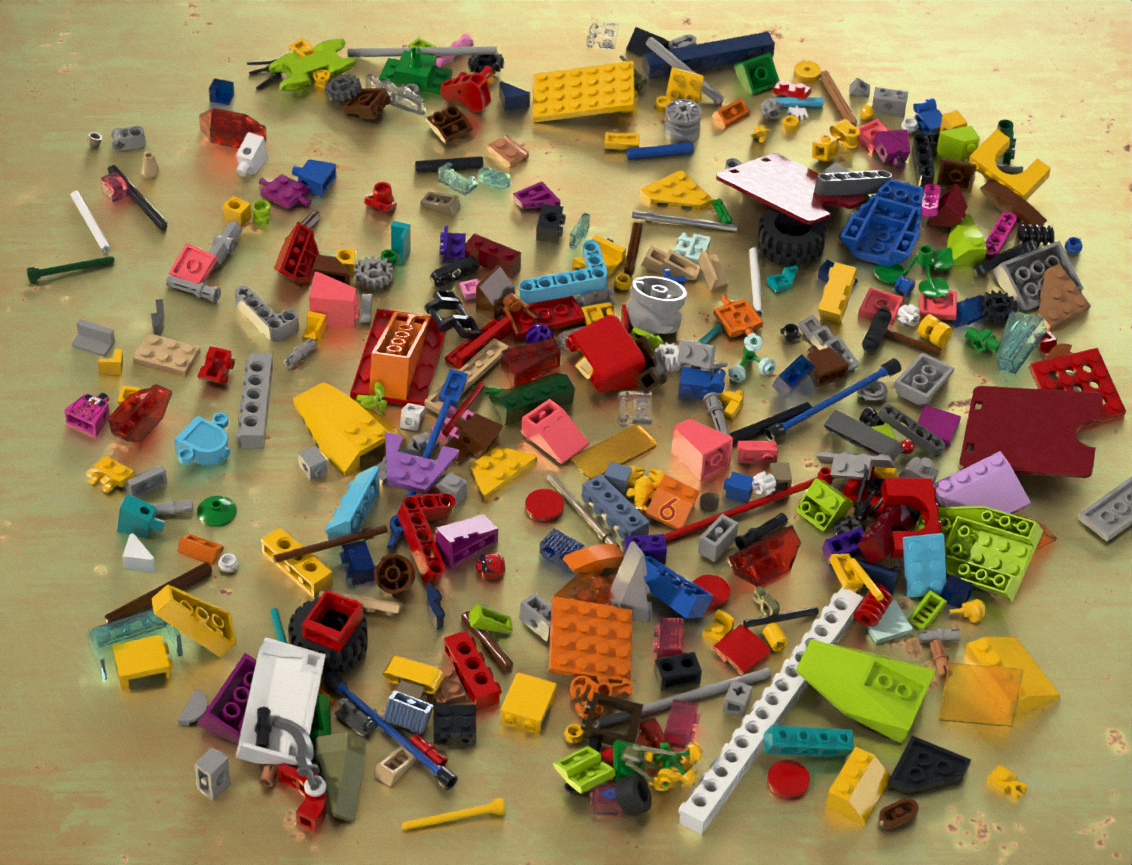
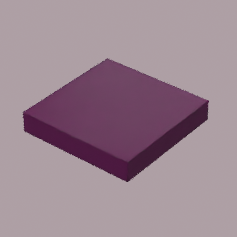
M925 405L917 423L941 438L945 445L950 446L961 416Z

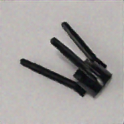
M277 59L247 62V65H267L266 68L250 71L249 75L265 71L269 75H273L256 87L257 90L281 77L283 72L271 73L269 70L270 64Z
M868 469L865 470L856 502L853 505L855 508L853 515L863 521H866L869 516L872 517L874 512L883 503V498H881L872 508L870 502L876 493L875 490L871 492L866 501H861L869 473Z

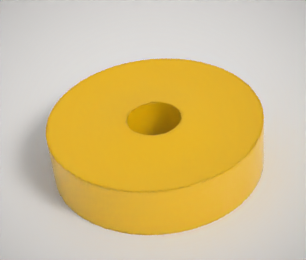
M800 61L794 67V76L801 82L811 83L820 78L821 68L813 61Z

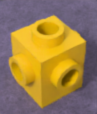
M822 135L812 142L813 159L830 161L833 157L837 156L839 151L837 138H831L830 135Z

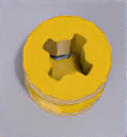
M319 69L314 72V87L317 90H325V84L330 83L329 71Z

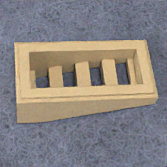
M400 746L377 764L374 776L391 787L418 759L403 746Z

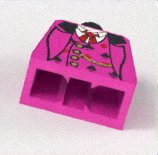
M87 393L81 396L64 410L66 424L97 436L110 416L108 404L110 399L108 395L101 393L98 397Z

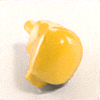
M978 599L962 603V608L951 609L950 615L962 613L963 617H968L971 622H979L985 616V604L982 600Z

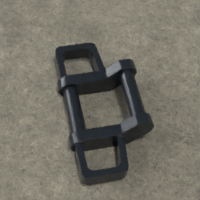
M435 290L433 294L434 300L427 303L424 309L427 314L432 316L438 330L446 332L454 327L461 338L477 339L481 332L475 320L463 308L461 300L452 291ZM440 309L456 310L459 315H451L442 319L437 311Z

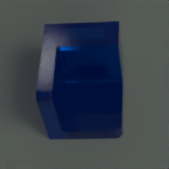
M214 78L209 87L210 102L230 105L235 95L234 82Z
M951 575L943 587L941 597L947 601V604L958 609L962 608V603L968 602L971 597L973 584Z

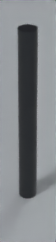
M811 607L744 620L743 625L745 628L802 618L817 615L819 610L818 607Z

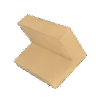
M702 250L698 262L710 290L728 287V280L716 253L708 255L706 250Z

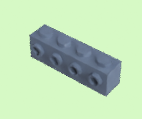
M602 474L582 484L581 496L583 501L589 504L595 513L600 515L607 525L618 533L621 539L624 540V537L649 535L650 522Z

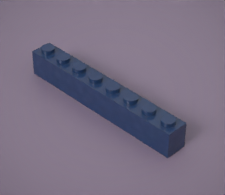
M762 32L667 50L692 71L744 62L767 53H771V56L774 57L775 42L769 32ZM655 52L643 54L642 67L649 79L669 76L671 74L672 66Z

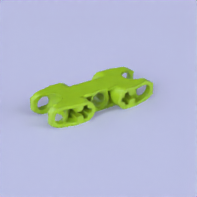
M327 40L313 48L315 53L299 58L296 52H292L272 62L269 66L271 73L283 72L289 77L280 83V91H294L307 87L312 82L310 77H313L314 72L319 69L329 71L330 78H334L354 67L356 64L354 58H342L336 54V52L345 47V40Z

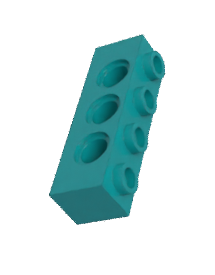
M771 725L763 734L765 754L846 758L854 750L853 732L851 729Z

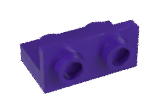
M444 226V232L440 233V243H443L440 244V255H443V262L454 263L464 259L466 233H448V226Z

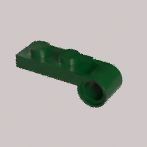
M1006 119L1000 120L997 127L1000 132L1010 138L1009 148L1003 153L1002 165L1004 163L1010 165V160H1014L1015 149L1012 148H1015L1016 138H1013L1014 125L1010 120Z

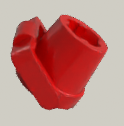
M387 182L376 183L373 194L366 196L364 204L372 206L378 211H391L397 206V202H394L391 185Z

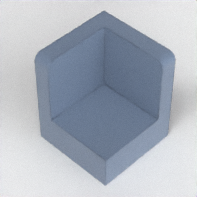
M610 462L604 477L620 493L625 494L632 468Z

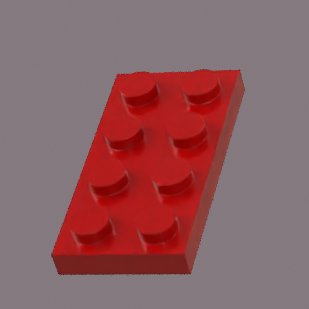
M573 296L528 304V309L538 316V319H534L522 309L517 312L510 311L519 331V334L516 335L511 325V331L516 340L525 338L527 331L533 325L543 324L552 331L585 322V316ZM503 310V316L508 317L506 312Z

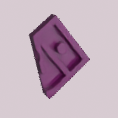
M543 182L513 193V200L522 209L541 208L542 204L561 205V200Z

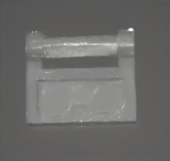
M621 391L618 393V401L620 402L618 424L620 426H627L628 424L652 425V392L649 394L637 391ZM628 401H633V415L627 414Z

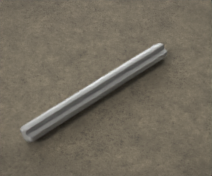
M653 37L646 41V45L673 68L695 73ZM703 80L701 91L716 104L720 105L724 101V96Z

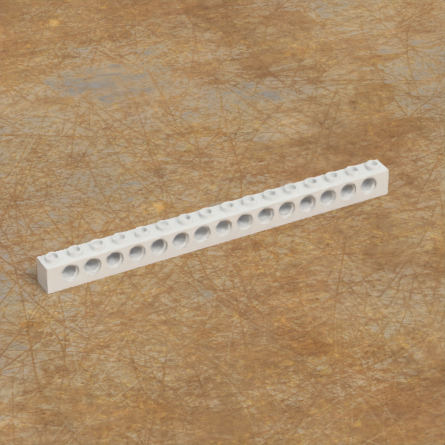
M843 587L838 593L833 594L829 606H825L821 612V617L814 620L811 631L804 634L800 646L794 648L790 660H785L782 671L775 674L771 686H767L764 689L761 700H757L754 703L751 714L744 717L740 729H736L733 732L730 743H725L719 758L716 757L712 761L709 772H704L698 787H694L691 790L688 801H684L678 810L680 824L701 835L764 748L763 734L771 725L779 726L808 686L809 683L795 670L809 641L812 639L837 645L855 620L854 613L863 601V596Z

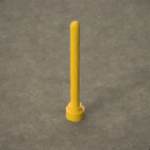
M502 797L495 798L488 805L406 821L402 823V829L411 830L487 813L496 814V816L506 814Z

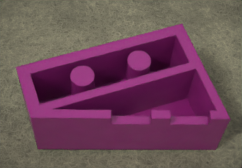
M484 514L436 528L437 548L443 562L450 569L498 542V528Z

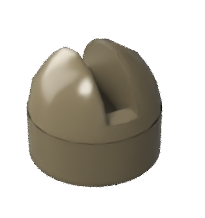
M95 132L89 133L87 138L88 144L91 147L99 146L102 136Z

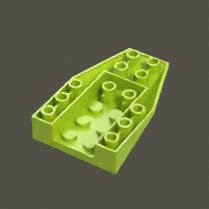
M986 506L939 507L938 521H941L942 524L940 533L944 534L946 573L954 579L1013 602L1043 533L1040 525L1036 521ZM921 514L913 531L925 527Z
M811 639L795 671L844 715L902 743L910 730L936 670L872 652Z

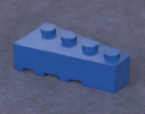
M645 556L647 576L644 579L647 586H649L650 592L686 619L704 617L714 595L654 558Z

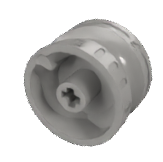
M644 276L636 278L632 283V296L627 308L629 324L655 334H669L679 330L682 314L678 310L685 304L686 289L679 283L662 277Z

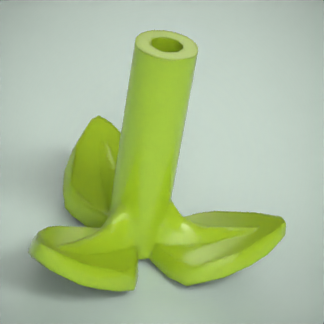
M378 381L374 388L375 396L358 395L357 401L361 402L360 405L367 409H374L378 406V412L384 414L387 408V401L382 400L385 396V389L382 383Z

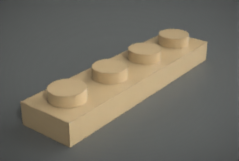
M325 590L320 591L319 597L323 595ZM336 592L341 596L362 603L363 610L367 612L382 610L385 615L395 616L396 613L402 611L403 603Z

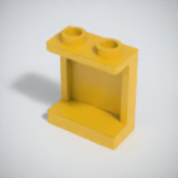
M595 235L592 240L599 244L606 265L608 280L625 262L626 248ZM583 256L580 259L577 257L572 259V271L586 268Z
M162 635L112 645L121 690L130 688L129 680L164 672L167 679L171 678L170 670H174L171 658H167V654H169L168 643H163Z
M517 672L501 707L500 722L507 726L540 734L542 721L551 702L554 703L556 698L557 683Z

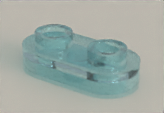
M487 167L478 171L477 179L481 184L497 189H507L511 185V177L507 173Z

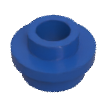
M1071 237L1065 242V249L1068 252L1079 253L1082 251L1083 245L1079 238Z

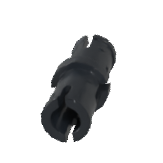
M260 707L257 709V723L255 724V746L268 749L269 735L272 731V725L270 724L271 710L268 707Z

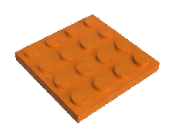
M554 596L551 604L548 672L573 677L585 675L592 680H597L598 676H608L609 683H622L623 678H627L631 682L633 610Z

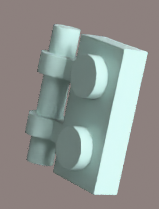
M682 233L678 237L677 247L673 251L700 265L698 259L701 251H708L711 237L694 233L693 237L690 238L687 233Z

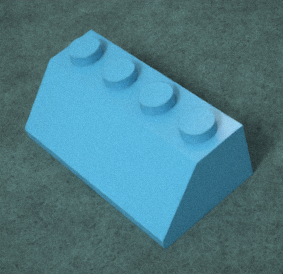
M373 466L358 473L354 481L349 483L348 492L342 496L339 509H335L332 522H328L325 533L328 534V540L360 531L379 495L378 466ZM353 542L340 546L350 549Z

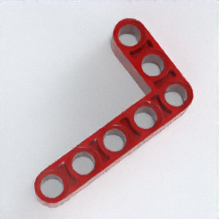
M448 493L407 496L403 499L397 512L421 578L427 585L431 583L432 586H436L445 572L443 560L427 521L449 517L456 501Z

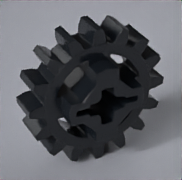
M498 52L497 55H471L472 58H468V69H470V72L480 73L485 66H489L492 68L491 71H494L493 74H495L496 71L500 72L504 68V57H502V54H498Z
M992 290L991 294L985 292L984 296H980L977 307L979 308L978 313H982V318L988 317L987 321L994 320V323L1000 321L1003 324L1005 320L1010 322L1011 318H1015L1017 314V301H1013V296L1008 297L1007 292L1002 294L1000 290L998 293Z

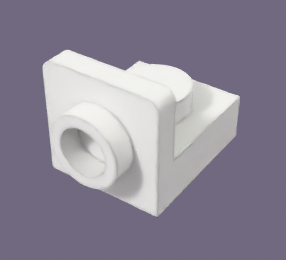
M407 403L401 411L400 428L418 431L420 419L426 412V406Z

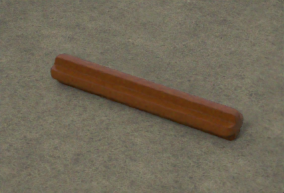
M635 222L633 224L624 267L625 274L632 275L634 273L642 233V223Z
M470 611L462 613V622L504 671L512 669L513 661L486 630L471 627L469 620Z

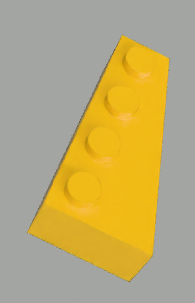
M168 584L152 598L154 615L217 656L222 657L237 644L229 611Z

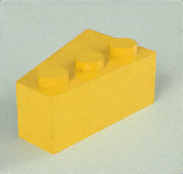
M836 262L834 267H830L828 273L829 281L824 286L823 297L818 306V312L822 319L842 324L857 275L855 267Z

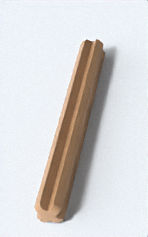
M827 70L821 71L820 78L843 118L856 127L857 120Z

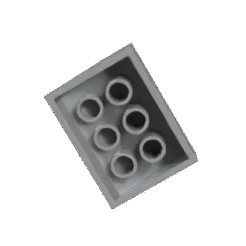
M1060 240L1002 262L992 270L1000 287L1008 293L1009 297H1014L1013 301H1017V306L1023 312L1040 306L1039 300L1041 288L1043 287V274L1047 269L1059 263L1079 290L1083 289Z

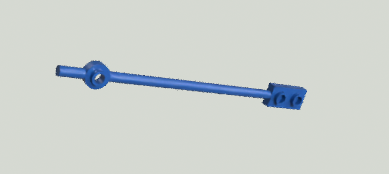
M453 369L449 370L439 396V401L444 403L425 448L423 458L430 459L450 406L458 405L468 379V373ZM409 491L407 496H415L417 492ZM397 515L393 516L390 520L392 535L387 545L389 550H394L399 536L404 535Z

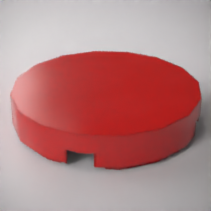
M551 489L534 490L525 500V510L533 520L550 522L552 519H557L562 515L564 500L559 493Z
M709 574L702 575L693 581V583L714 595L708 610H714L719 606L723 607L729 601L730 587L723 578Z
M781 760L770 767L767 783L770 786V790L777 796L792 799L796 796H802L808 790L810 776L805 766L799 762Z

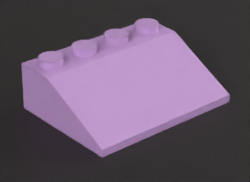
M1001 451L933 484L936 487L935 501L939 507L986 506L1014 514L1031 505L1016 474Z

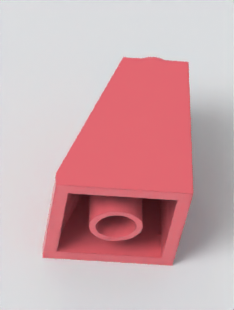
M315 272L309 296L310 311L325 314L328 326L354 328L356 320L359 321L360 310L357 309L360 298L356 296V288Z
M690 419L678 423L674 427L672 454L697 479L702 481L730 465L733 438Z

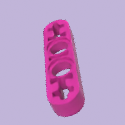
M925 185L922 215L932 217L938 214L940 185Z
M1004 212L1000 216L985 242L987 248L985 260H989L1001 252L1015 227L1017 219L1015 214ZM992 240H998L1000 243H994Z

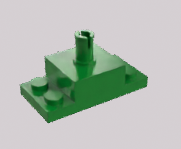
M412 47L410 51L404 50L400 60L388 58L378 80L379 84L405 88L408 84H416L420 92L441 95L440 86L452 78L453 70L436 67V56L421 54L419 47L417 52L416 47Z

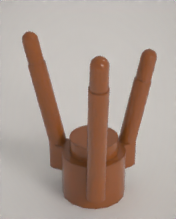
M513 293L504 297L503 304L505 307L503 310L508 318L511 319L513 330L518 335L519 331L510 311L517 312L522 309L534 319H538V316L528 309V304Z

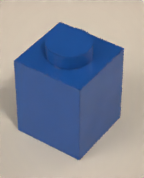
M732 471L730 478H726L724 482L725 498L745 504L748 503L753 492V477Z

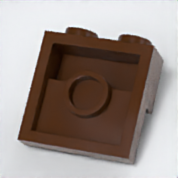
M386 88L360 89L361 92L357 93L356 97L352 96L342 109L344 113L359 114L360 119L373 120L382 114L386 105L390 104L391 98Z

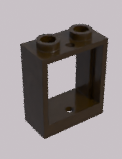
M594 692L592 699L588 698L585 711L589 713L587 718H583L581 730H584L583 738L588 740L597 738L602 743L612 746L616 740L635 743L643 704ZM600 705L631 713L627 735L592 727L596 706Z

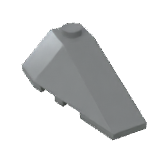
M633 541L627 549L611 586L608 604L613 607L633 610L632 620L648 623L651 621L652 605L650 601H647L646 595L650 593V590L644 579L647 576L645 555Z

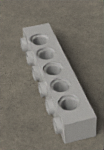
M249 353V360H245V372L247 374L243 375V385H246V387H242V399L244 401L240 402V412L243 413L239 415L238 419L241 429H237V440H240L241 448L264 449L273 371L272 353Z

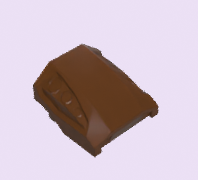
M454 104L449 105L441 112L433 113L430 117L427 116L424 120L444 143L460 138L474 129L466 116Z

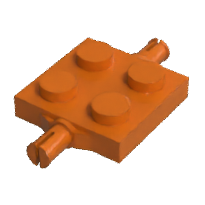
M722 295L720 300L724 305L715 308L713 311V315L730 338L744 333L748 336L754 333L753 330L763 327L762 319L746 299L732 302L727 295Z

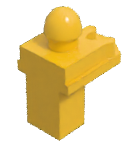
M727 390L720 394V401L727 406L724 410L725 418L733 421L743 407L744 392L742 390H737L735 393Z

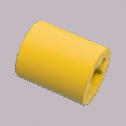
M771 623L763 629V635L774 652L782 651L788 646L789 641L779 624Z

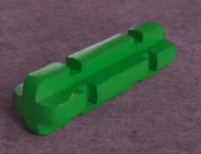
M720 198L714 199L712 205L720 220H722L721 222L732 224V218Z

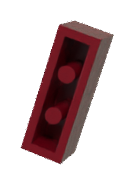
M475 233L465 243V258L469 256L475 257L480 266L493 270L498 265L511 279L521 268V252Z

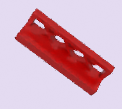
M505 316L498 321L494 318L480 329L481 333L477 339H467L445 356V361L460 370L494 338L501 341L511 333V319Z

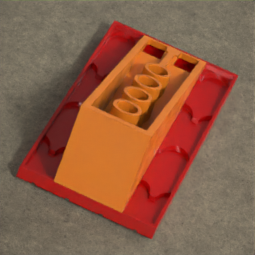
M377 308L350 391V397L357 399L358 395L375 396V384L379 381L385 389V396L382 400H386L387 403L402 406L411 403L425 406V400L430 392L447 331L440 332L432 316Z

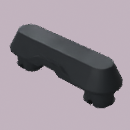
M881 307L876 312L862 342L863 349L868 353L877 350L892 318L887 307Z

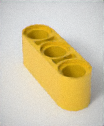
M392 656L382 674L386 680L399 685L402 680L424 686L425 693L435 694L444 678V673L438 668L399 656Z

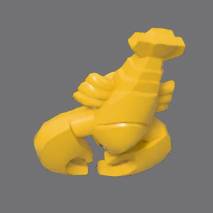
M632 466V473L627 481V484L632 488L627 489V497H635V504L633 506L641 514L643 512L646 513L648 508L645 505L648 499L652 500L658 485L666 473L656 468H650V478L643 476L645 467Z

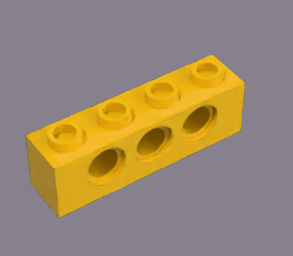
M280 527L261 539L262 553L273 562V555L304 547L303 544L295 541L289 532H285ZM307 554L275 563L313 597H316L320 591L326 590L333 585L332 570L328 566L323 565L314 554Z

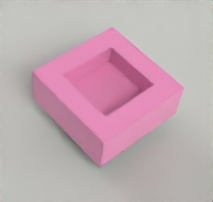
M477 279L460 282V290L465 300L476 298V285L479 283Z

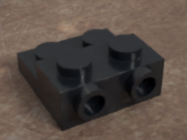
M476 704L433 705L434 744L476 743Z

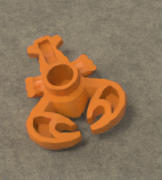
M585 675L577 676L572 680L570 686L573 700L577 699L576 691H580L578 696L581 698L587 688L590 690L586 700L588 698L592 699L594 692L616 698L622 693L630 696L633 689L632 683L627 678H623L622 683L609 684L608 676H598L597 681L599 684ZM577 702L575 704L577 712L582 718H587L589 712L585 711ZM581 702L582 706L586 708L587 702ZM596 706L593 720L601 716L604 706Z

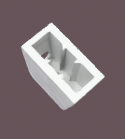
M250 132L246 135L236 154L238 162L236 173L239 176L244 177L246 173L256 175L268 160L264 137Z

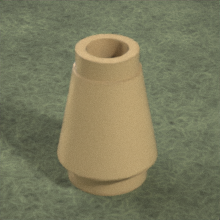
M145 152L143 154L141 171L146 178H154L159 172L153 152Z

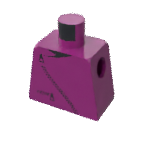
M908 130L877 131L872 143L882 162L885 164L893 163L895 169L903 168L905 166L904 162L910 154Z

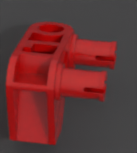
M485 66L480 73L468 75L465 72H460L456 78L449 79L441 84V97L448 102L459 101L471 113L483 111L491 102L488 79L493 75L494 71H491V67Z

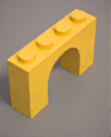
M996 129L970 155L969 163L977 165L976 172L981 173L986 180L990 181L993 179L1008 187L1024 200H1027L1050 177L1051 168L1037 158L1020 174L1010 175L999 170L995 162L1009 148L1010 138Z

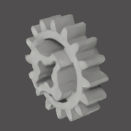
M374 256L371 259L364 257L365 261L359 260V264H355L354 277L356 282H360V286L365 284L367 289L370 286H373V289H376V286L383 288V284L388 285L389 281H392L393 268L387 259L382 261L380 256L377 259Z

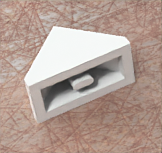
M134 533L130 534L123 553L124 569L155 572L154 557Z

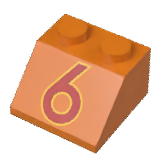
M664 474L645 515L675 530L680 529L685 524L700 491Z

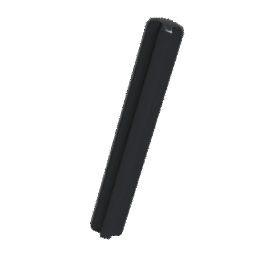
M482 156L415 161V170L429 171L482 167L484 160Z

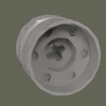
M677 99L670 102L665 110V137L675 144L695 142L700 134L702 112L700 106L687 99Z

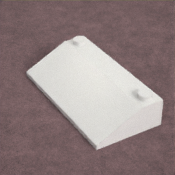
M265 637L258 651L235 758L260 764L284 763L286 765H298L295 759L298 756L295 739L287 731L273 726L274 717H282L300 725L310 735L325 654ZM260 707H268L271 710L270 724L272 725V731L269 735L268 749L255 746V724L257 723V709Z

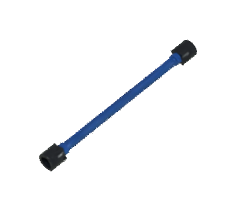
M893 358L882 364L879 371L785 423L780 424L777 422L765 429L766 437L770 441H776L786 435V431L792 426L817 414L881 377H891L901 371L899 361Z
M331 671L325 676L323 683L330 690L335 691L337 694H343L368 717L370 716L386 733L392 736V738L432 771L434 778L443 788L449 790L456 784L458 777L453 772L431 761L422 751L348 689L347 683L338 673Z

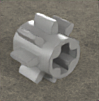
M768 98L761 104L763 109L760 112L767 119H774L781 113L779 108L782 105L775 98Z

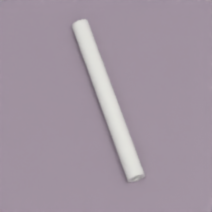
M73 191L71 197L102 252H108L110 246L79 191Z
M751 248L749 255L753 309L759 316H762L759 255L757 248Z

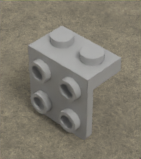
M681 339L678 362L685 363L684 366L692 368L699 366L700 370L711 371V369L715 370L717 368L721 370V368L728 365L726 362L714 360L716 346Z

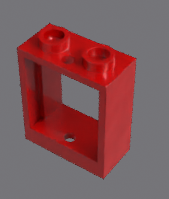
M325 590L302 623L303 638L340 652L363 618V604L357 600L341 596L339 593ZM329 608L350 616L341 632L319 624Z

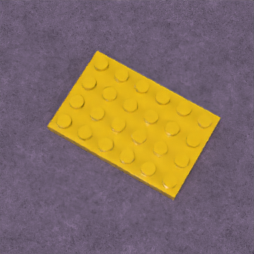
M633 61L534 74V122L635 109Z

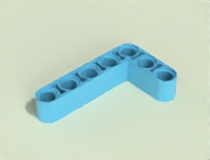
M588 240L583 243L585 269L525 279L519 284L520 299L526 304L605 289L607 287V269L598 242Z

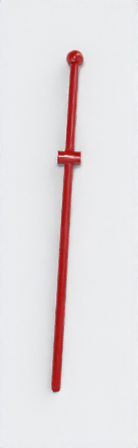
M904 440L900 443L904 447L901 453L909 455L914 451L912 441ZM828 467L821 468L818 477H815L828 482L830 485L833 479H835L831 477V469ZM815 478L664 534L665 542L710 526L721 514L731 518L806 490L811 486Z

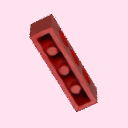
M467 630L444 637V652L449 662L454 665L459 680L472 704H476V711L498 704L500 694L502 693L500 684L494 681L491 668L485 665L482 652H478L475 639L469 636Z

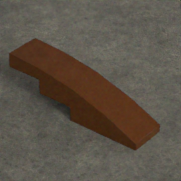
M991 179L980 188L1002 213L1008 211L1015 214L1018 223L1023 220L1026 225L1031 224L1032 228L1034 224H1037L1040 228L1041 225L1047 222L1032 205L1001 183Z

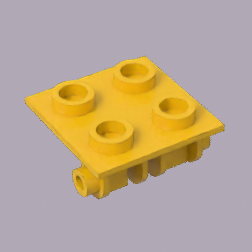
M672 67L666 97H669L672 101L687 99L699 104V101L702 99L700 94L704 76Z

